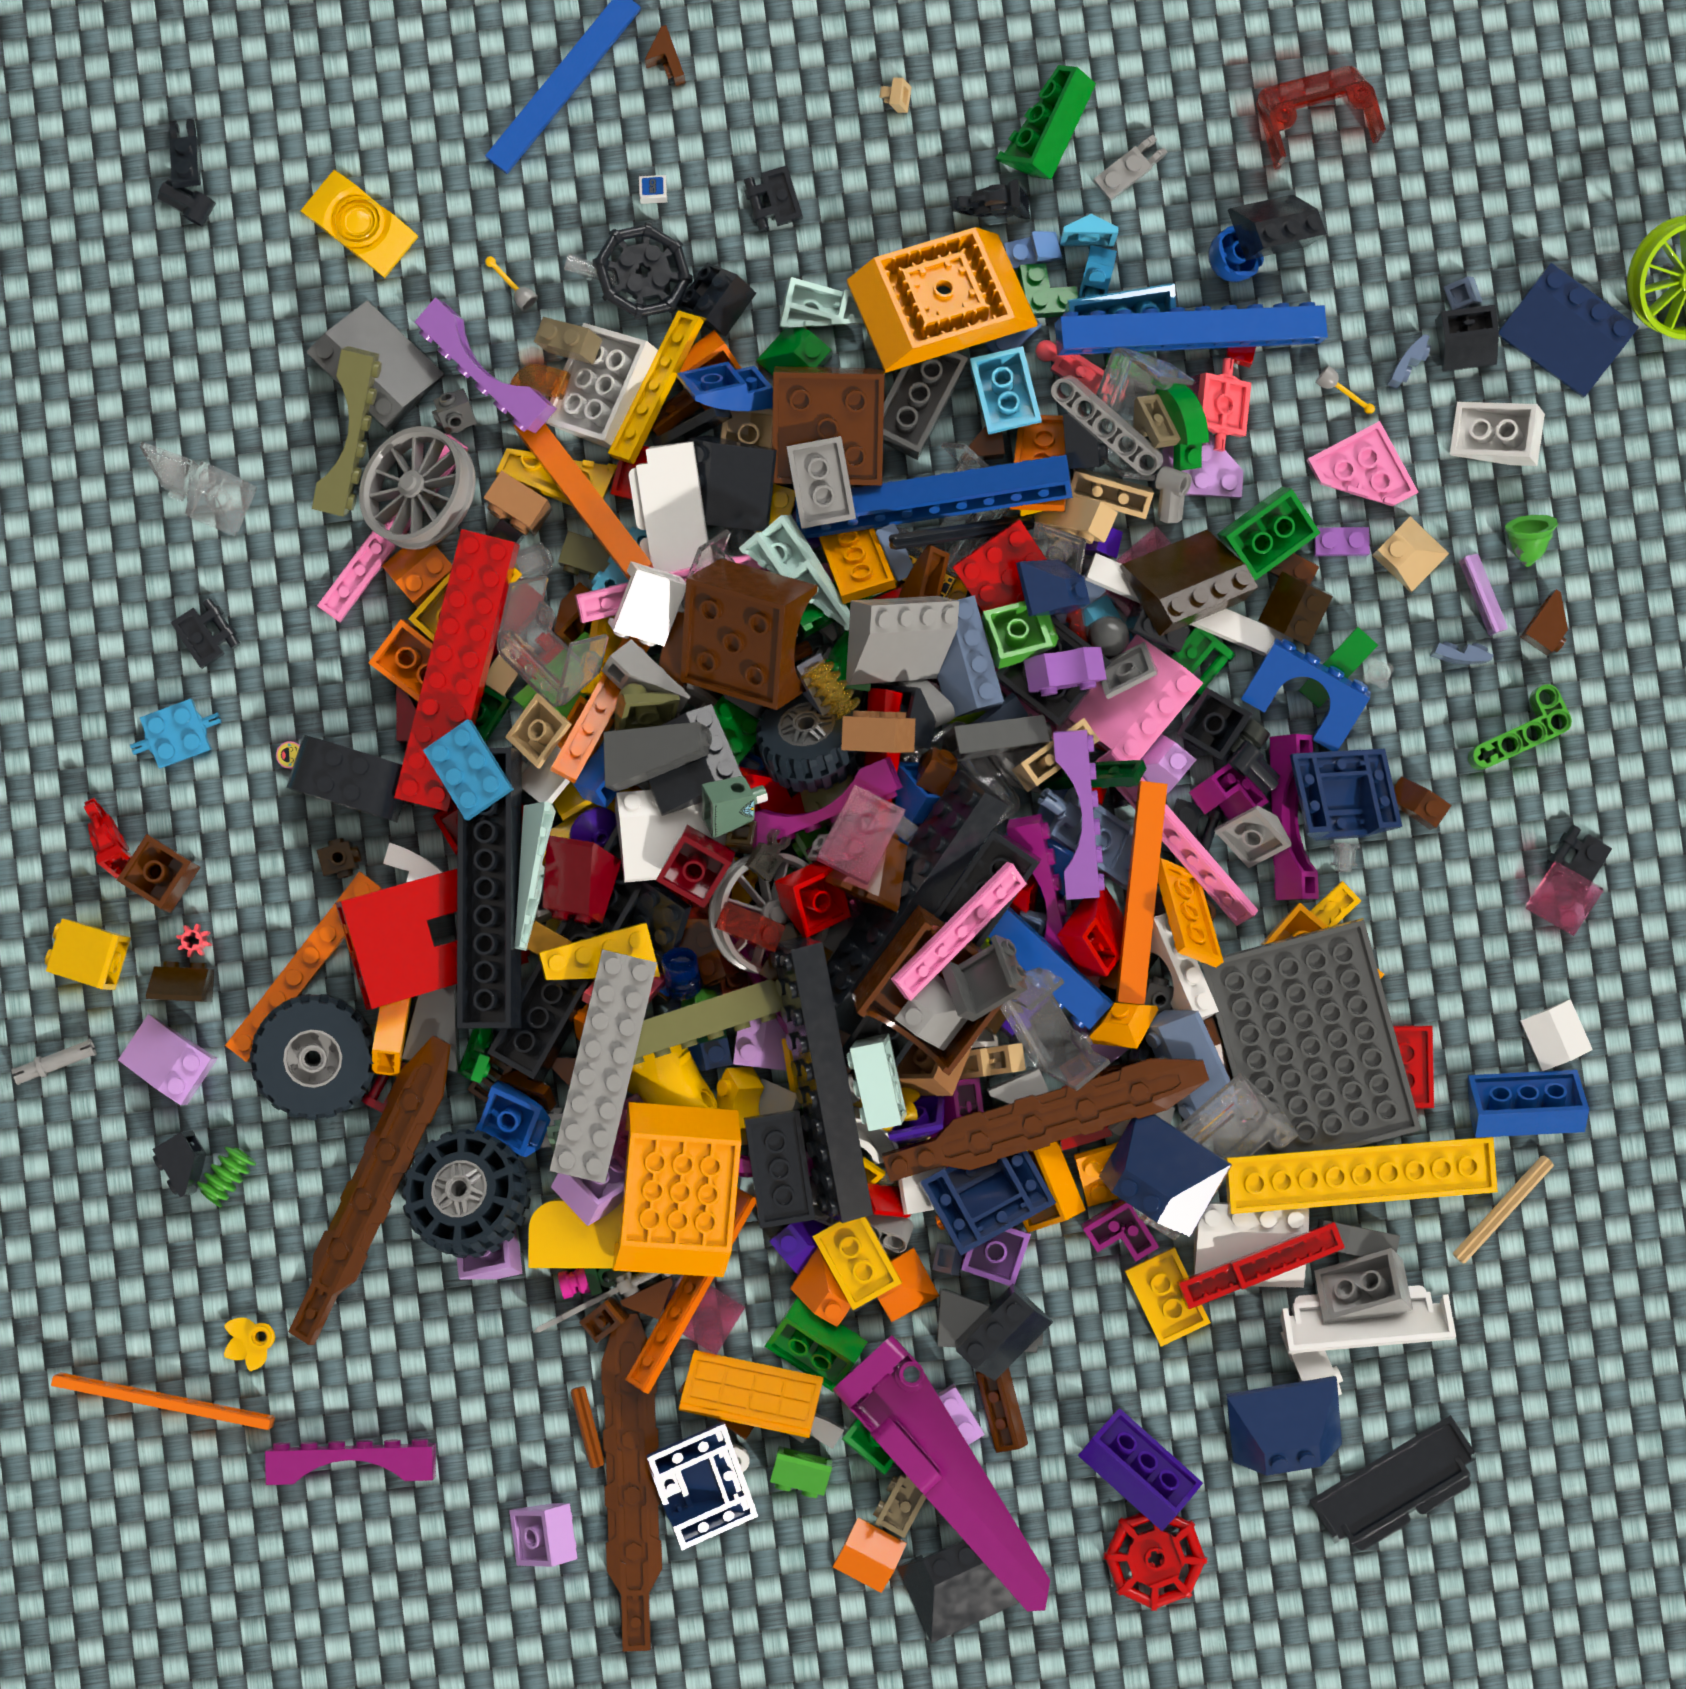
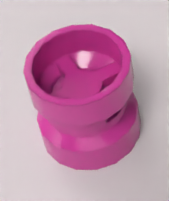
M576 1268L574 1272L566 1270L558 1272L559 1285L564 1299L572 1298L577 1292L582 1294L591 1293L584 1271L585 1268Z

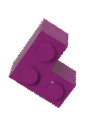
M1229 763L1189 792L1195 804L1201 808L1204 814L1219 805L1229 820L1257 805L1263 807L1269 802L1265 795L1247 777L1238 773Z
M1122 1199L1081 1224L1097 1253L1119 1239L1123 1240L1135 1261L1140 1260L1159 1248L1137 1209Z

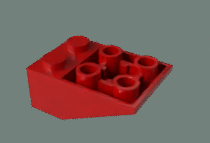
M1106 886L1105 890H1100V897L1084 898L1057 935L1078 970L1085 976H1108L1120 959L1124 916Z

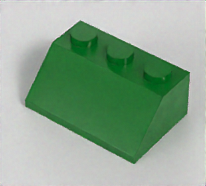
M1280 487L1217 533L1221 542L1245 563L1256 581L1318 536L1320 531L1293 489Z
M797 1297L764 1347L803 1373L824 1377L822 1385L834 1392L833 1388L844 1379L854 1366L868 1341L841 1323L836 1327L815 1315Z

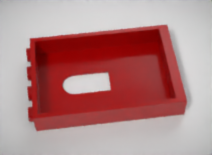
M457 868L335 903L366 1010L457 984V941L434 947L427 923L429 919L457 912ZM528 949L526 951L521 950V965L529 963L527 957L530 956V951Z

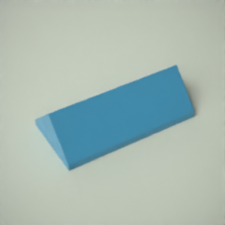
M1170 283L1067 300L1064 313L1078 312L1079 316L1089 315L1093 311H1105V315L1115 314L1119 310H1132V313H1142L1143 310L1152 308L1158 309V312H1168L1169 309L1176 308L1175 284Z

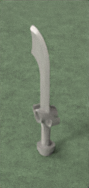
M628 1271L615 1278L618 1283L616 1284L617 1287L537 1327L534 1332H541L618 1292L627 1298L640 1291L638 1288L639 1284L661 1273L639 1272L632 1275Z

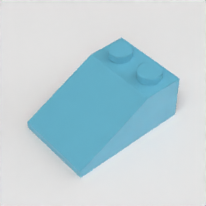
M1023 346L970 358L971 375L988 434L1042 422Z

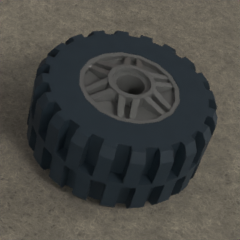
M803 693L778 710L770 708L764 711L760 717L761 720L757 723L756 742L764 768L773 781L779 782L780 786L787 789L792 787L797 792H803V790L818 792L820 788H825V790L833 788V784L837 782L841 784L847 779L848 774L852 775L858 768L857 764H860L864 758V751L841 750L843 716H853V711H857L856 706L853 702L849 701L848 697L843 695L846 703L823 716L818 713L817 709L812 706Z

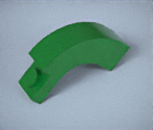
M1166 379L1147 382V396L1159 394L1181 438L1177 445L1174 446L1173 468L1179 471L1202 468V443L1209 442V433L1205 413L1198 398L1189 387L1179 381Z

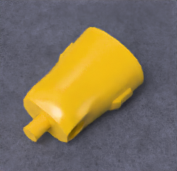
M680 1044L670 1047L671 1053L655 1058L654 1053L643 1056L645 1062L633 1065L627 1091L636 1094L642 1103L718 1108L715 1096L701 1076L688 1048L682 1049Z

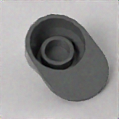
M1115 616L1099 618L1078 633V636L1092 647H1101L1102 655L1108 660L1121 654L1129 643L1127 625Z

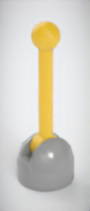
M489 256L485 259V264L488 267H492L515 291L514 301L522 311H526L533 306L538 299L533 290L527 287L519 288L496 264L494 257Z
M1327 365L1317 378L1316 384L1326 389L1336 387L1362 406L1365 413L1372 414L1375 411L1373 404L1365 403L1338 383V373L1331 366Z

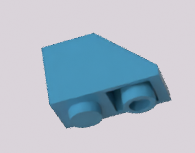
M1090 245L1078 298L1107 294L1117 251Z

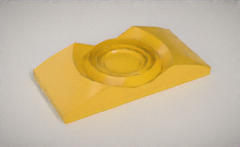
M336 170L331 172L300 210L302 214L383 278H386L418 238V235L395 215L379 205L357 185Z

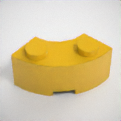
M753 1067L726 1068L721 1080L717 1083L716 1101L718 1108L738 1110L741 1145H747L744 1118L760 1115L759 1102L764 1086Z

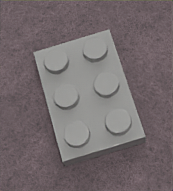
M842 437L786 446L801 529L856 519Z

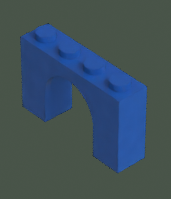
M1275 638L1245 688L1241 700L1265 713L1279 688L1288 680L1295 677H1309L1317 680L1327 690L1330 706L1315 730L1312 740L1331 751H1338L1370 700L1371 692L1368 691L1369 687L1359 680L1354 679L1352 682L1345 678L1344 672L1334 666L1328 668L1320 663L1321 660L1317 656L1306 652V654L1296 650L1297 646L1287 639L1280 641Z

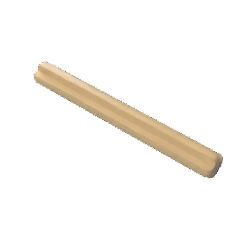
M1540 1156L1453 1252L1454 1257L1459 1262L1466 1263L1552 1169L1554 1164L1549 1158Z

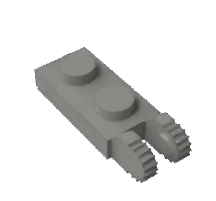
M1154 135L1148 137L1138 147L1132 148L1093 179L1095 185L1109 202L1152 169V166L1168 153L1165 148L1156 151L1148 160L1143 156L1142 153L1155 144L1157 139Z

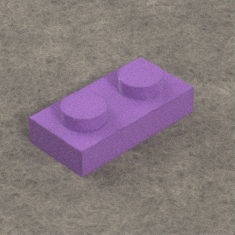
M1369 527L1318 528L1320 534L1314 538V556H1368L1370 554Z

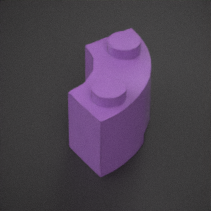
M1081 647L1063 652L1044 653L1024 659L1029 692H1041V696L1055 695L1059 689L1077 686L1080 687V690L1092 689L1096 687V682L1107 680L1101 647Z

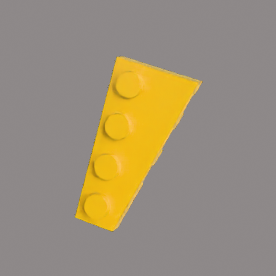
M506 448L496 470L497 476L502 470L530 489L571 505L532 452ZM574 460L604 500L615 475L617 465L609 463L608 465L597 464L589 460Z
M644 922L538 952L544 978L546 980L595 979L602 949L656 962L647 923ZM658 965L656 966L654 977H660Z

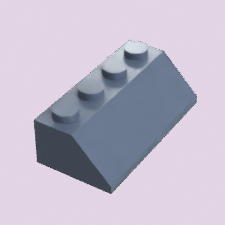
M975 595L958 599V628L937 676L941 693L954 707V718L999 707L1004 702Z
M1164 1010L1155 1016L1145 1034L1146 1042L1152 1048L1155 1057L1166 1059H1203L1209 1081L1177 1103L1179 1113L1185 1122L1203 1123L1242 1108L1199 1011Z

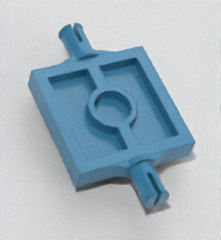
M188 699L139 717L145 731V739L130 744V748H137L132 750L134 755L149 750L154 755L158 768L161 769L212 750L207 738V728L219 723L221 724L222 721L221 718L213 720L220 717L218 712L203 718L198 713L193 699Z

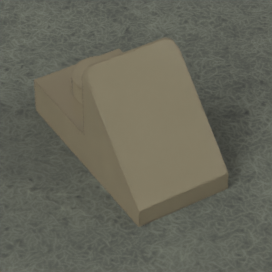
M1159 394L1136 397L1134 400L1133 428L1144 437L1148 436L1154 448L1177 445L1181 438Z

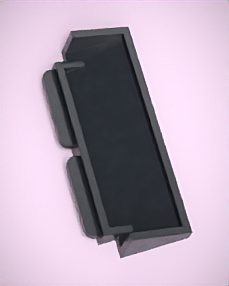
M1450 1415L1309 1501L1334 1544L1347 1537L1352 1547L1356 1546L1358 1550L1365 1551L1408 1525L1411 1521L1409 1513L1416 1510L1419 1514H1426L1468 1489L1471 1485L1469 1478L1471 1475L1465 1465L1476 1459V1452Z

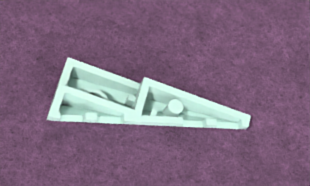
M793 277L788 281L779 327L864 324L849 290L839 291Z
M791 515L779 516L764 531L756 532L739 547L742 553L749 555L758 562V565L772 573L818 585L817 594L812 597L809 603L816 605L824 611L823 613L826 616L833 618L844 626L846 631H849L850 610L846 604H843L839 592Z
M549 802L524 805L515 934V949L527 950L544 885L545 868L542 862L556 812Z

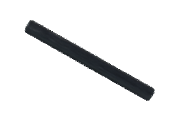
M1032 515L891 534L889 536V546L891 549L899 550L994 536L1018 519L1021 520L1028 531L1035 528V518Z

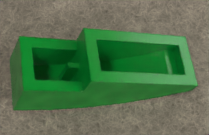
M1357 627L1322 665L1328 668L1334 666L1344 672V677L1348 678L1378 644ZM1309 678L1298 690L1317 708H1320L1329 698L1325 687L1312 678Z

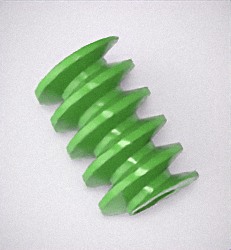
M226 1146L224 1149L228 1153V1157L218 1155L221 1165H210L215 1173L213 1175L206 1172L203 1174L208 1182L198 1181L196 1183L200 1188V1192L218 1207L223 1206L219 1199H229L226 1190L231 1192L236 1190L233 1181L237 1183L243 1181L240 1173L249 1174L250 1169L247 1164L256 1165V1162L248 1154L236 1147L230 1148Z

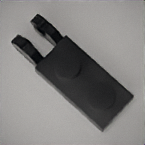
M193 118L186 120L188 137L181 138L177 121H170L171 183L174 189L201 185L199 141L196 136Z

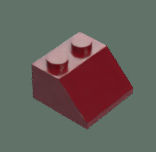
M686 825L656 881L705 908L730 867L735 851L693 827Z

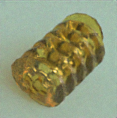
M824 658L809 668L801 676V679H812L807 688L817 687L818 690L814 697L824 696L825 699L820 706L830 705L831 708L827 716L837 714L836 720H839L856 708L860 703V699H850L854 690L851 688L843 690L847 685V681L845 679L837 681L841 672L839 670L830 672L834 667V662L824 663L826 660Z

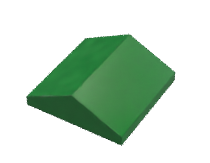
M856 1418L842 1437V1440L885 1475L894 1461L870 1435L871 1433L862 1422Z

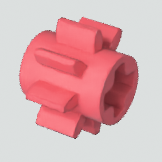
M195 924L194 930H191L189 926H183L185 931L183 935H176V938L181 939L182 944L177 949H187V957H193L195 951L200 956H204L203 949L205 946H212L210 942H207V936L210 934V931L201 932L200 924ZM195 937L199 939V944L193 945V943L189 942V938Z

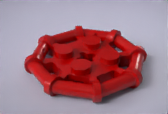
M1142 1513L1124 1519L1121 1517L1118 1520V1527L1108 1549L1103 1553V1559L1107 1561L1116 1586L1115 1592L1119 1596L1123 1595L1149 1607L1151 1611H1157L1159 1607L1186 1597L1189 1599L1193 1596L1194 1586L1204 1564H1207L1208 1560L1194 1528L1195 1523L1192 1520L1187 1521L1176 1516L1169 1523L1179 1529L1175 1535L1165 1530L1161 1531L1154 1524L1152 1529L1137 1534L1133 1527L1150 1520ZM1128 1533L1133 1540L1129 1544L1127 1553H1121L1119 1549ZM1185 1537L1192 1555L1184 1556L1179 1541ZM1156 1551L1157 1554H1163V1558L1159 1559L1160 1564L1157 1566L1153 1562H1148V1558L1151 1557V1552ZM1127 1561L1132 1574L1126 1580L1119 1565V1562ZM1185 1563L1191 1564L1192 1566L1183 1583L1179 1579V1573ZM1138 1581L1148 1585L1151 1588L1150 1595L1133 1588L1134 1584ZM1174 1583L1177 1589L1167 1593L1158 1594V1588Z

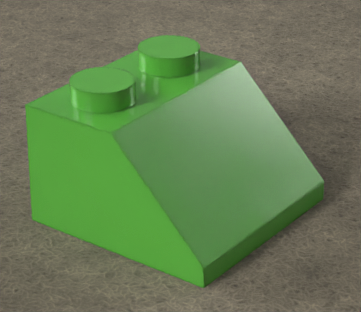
M779 1446L770 1482L775 1483V1488L783 1491H790L791 1488L802 1490L801 1494L807 1497L817 1498L818 1495L824 1496L832 1469V1459Z

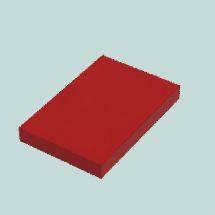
M1393 1026L1415 1108H1434L1433 1026Z

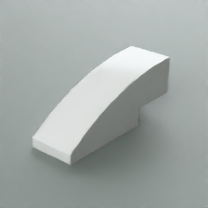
M389 843L383 864L409 871L406 882L443 872L426 858L406 848Z

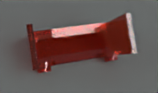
M1344 66L1272 85L1261 90L1256 103L1275 170L1281 168L1286 158L1280 131L1287 130L1294 125L1297 118L1296 109L1347 96L1348 102L1352 107L1364 110L1373 144L1379 142L1386 128L1373 86L1356 67Z

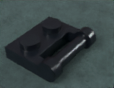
M1177 798L1173 812L1193 835H1195L1200 817L1208 818L1200 844L1209 853L1215 835L1214 830L1218 822H1222L1224 813L1212 809L1204 814L1196 804ZM1162 842L1161 851L1174 855Z

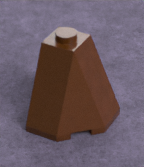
M891 831L876 832L873 839L861 853L850 861H841L826 876L824 881L863 902L897 912L900 905L908 846L898 841L900 836Z

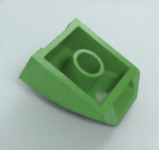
M1025 601L983 611L981 619L993 663L998 669L1042 654L1057 644L1059 638L1051 616H1029Z

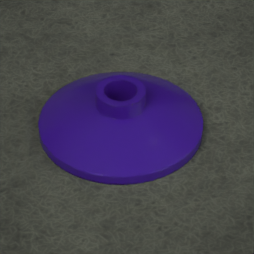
M593 807L584 811L574 821L569 839L594 842L604 848L617 825L615 813L605 807Z

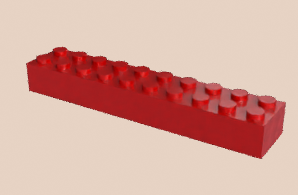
M461 529L394 796L396 799L447 812L454 811L455 802L423 750L465 720H472L474 725L476 723L520 547L515 542Z

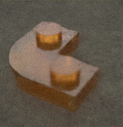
M532 364L520 369L514 375L510 385L531 387L538 390L542 395L563 400L571 374L546 365Z

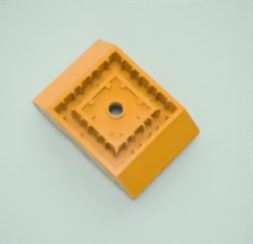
M977 227L874 257L847 279V285L885 373L1037 327L1038 325L999 235ZM946 286L950 288L951 292L945 295L940 294L937 288Z

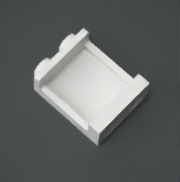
M630 561L627 569L628 574L631 576L616 616L615 618L610 617L608 624L613 629V633L619 637L629 639L632 636L639 638L641 643L648 646H654L655 643L664 646L686 592V582L681 576Z

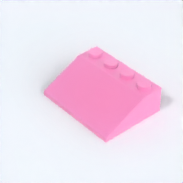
M1137 634L1123 652L1145 642L1157 667V675L1109 699L1105 696L1101 681L1096 683V687L1089 691L1068 718L1074 724L1085 718L1100 739L1097 743L1106 751L1117 747L1127 760H1140L1203 684L1201 680L1185 667Z

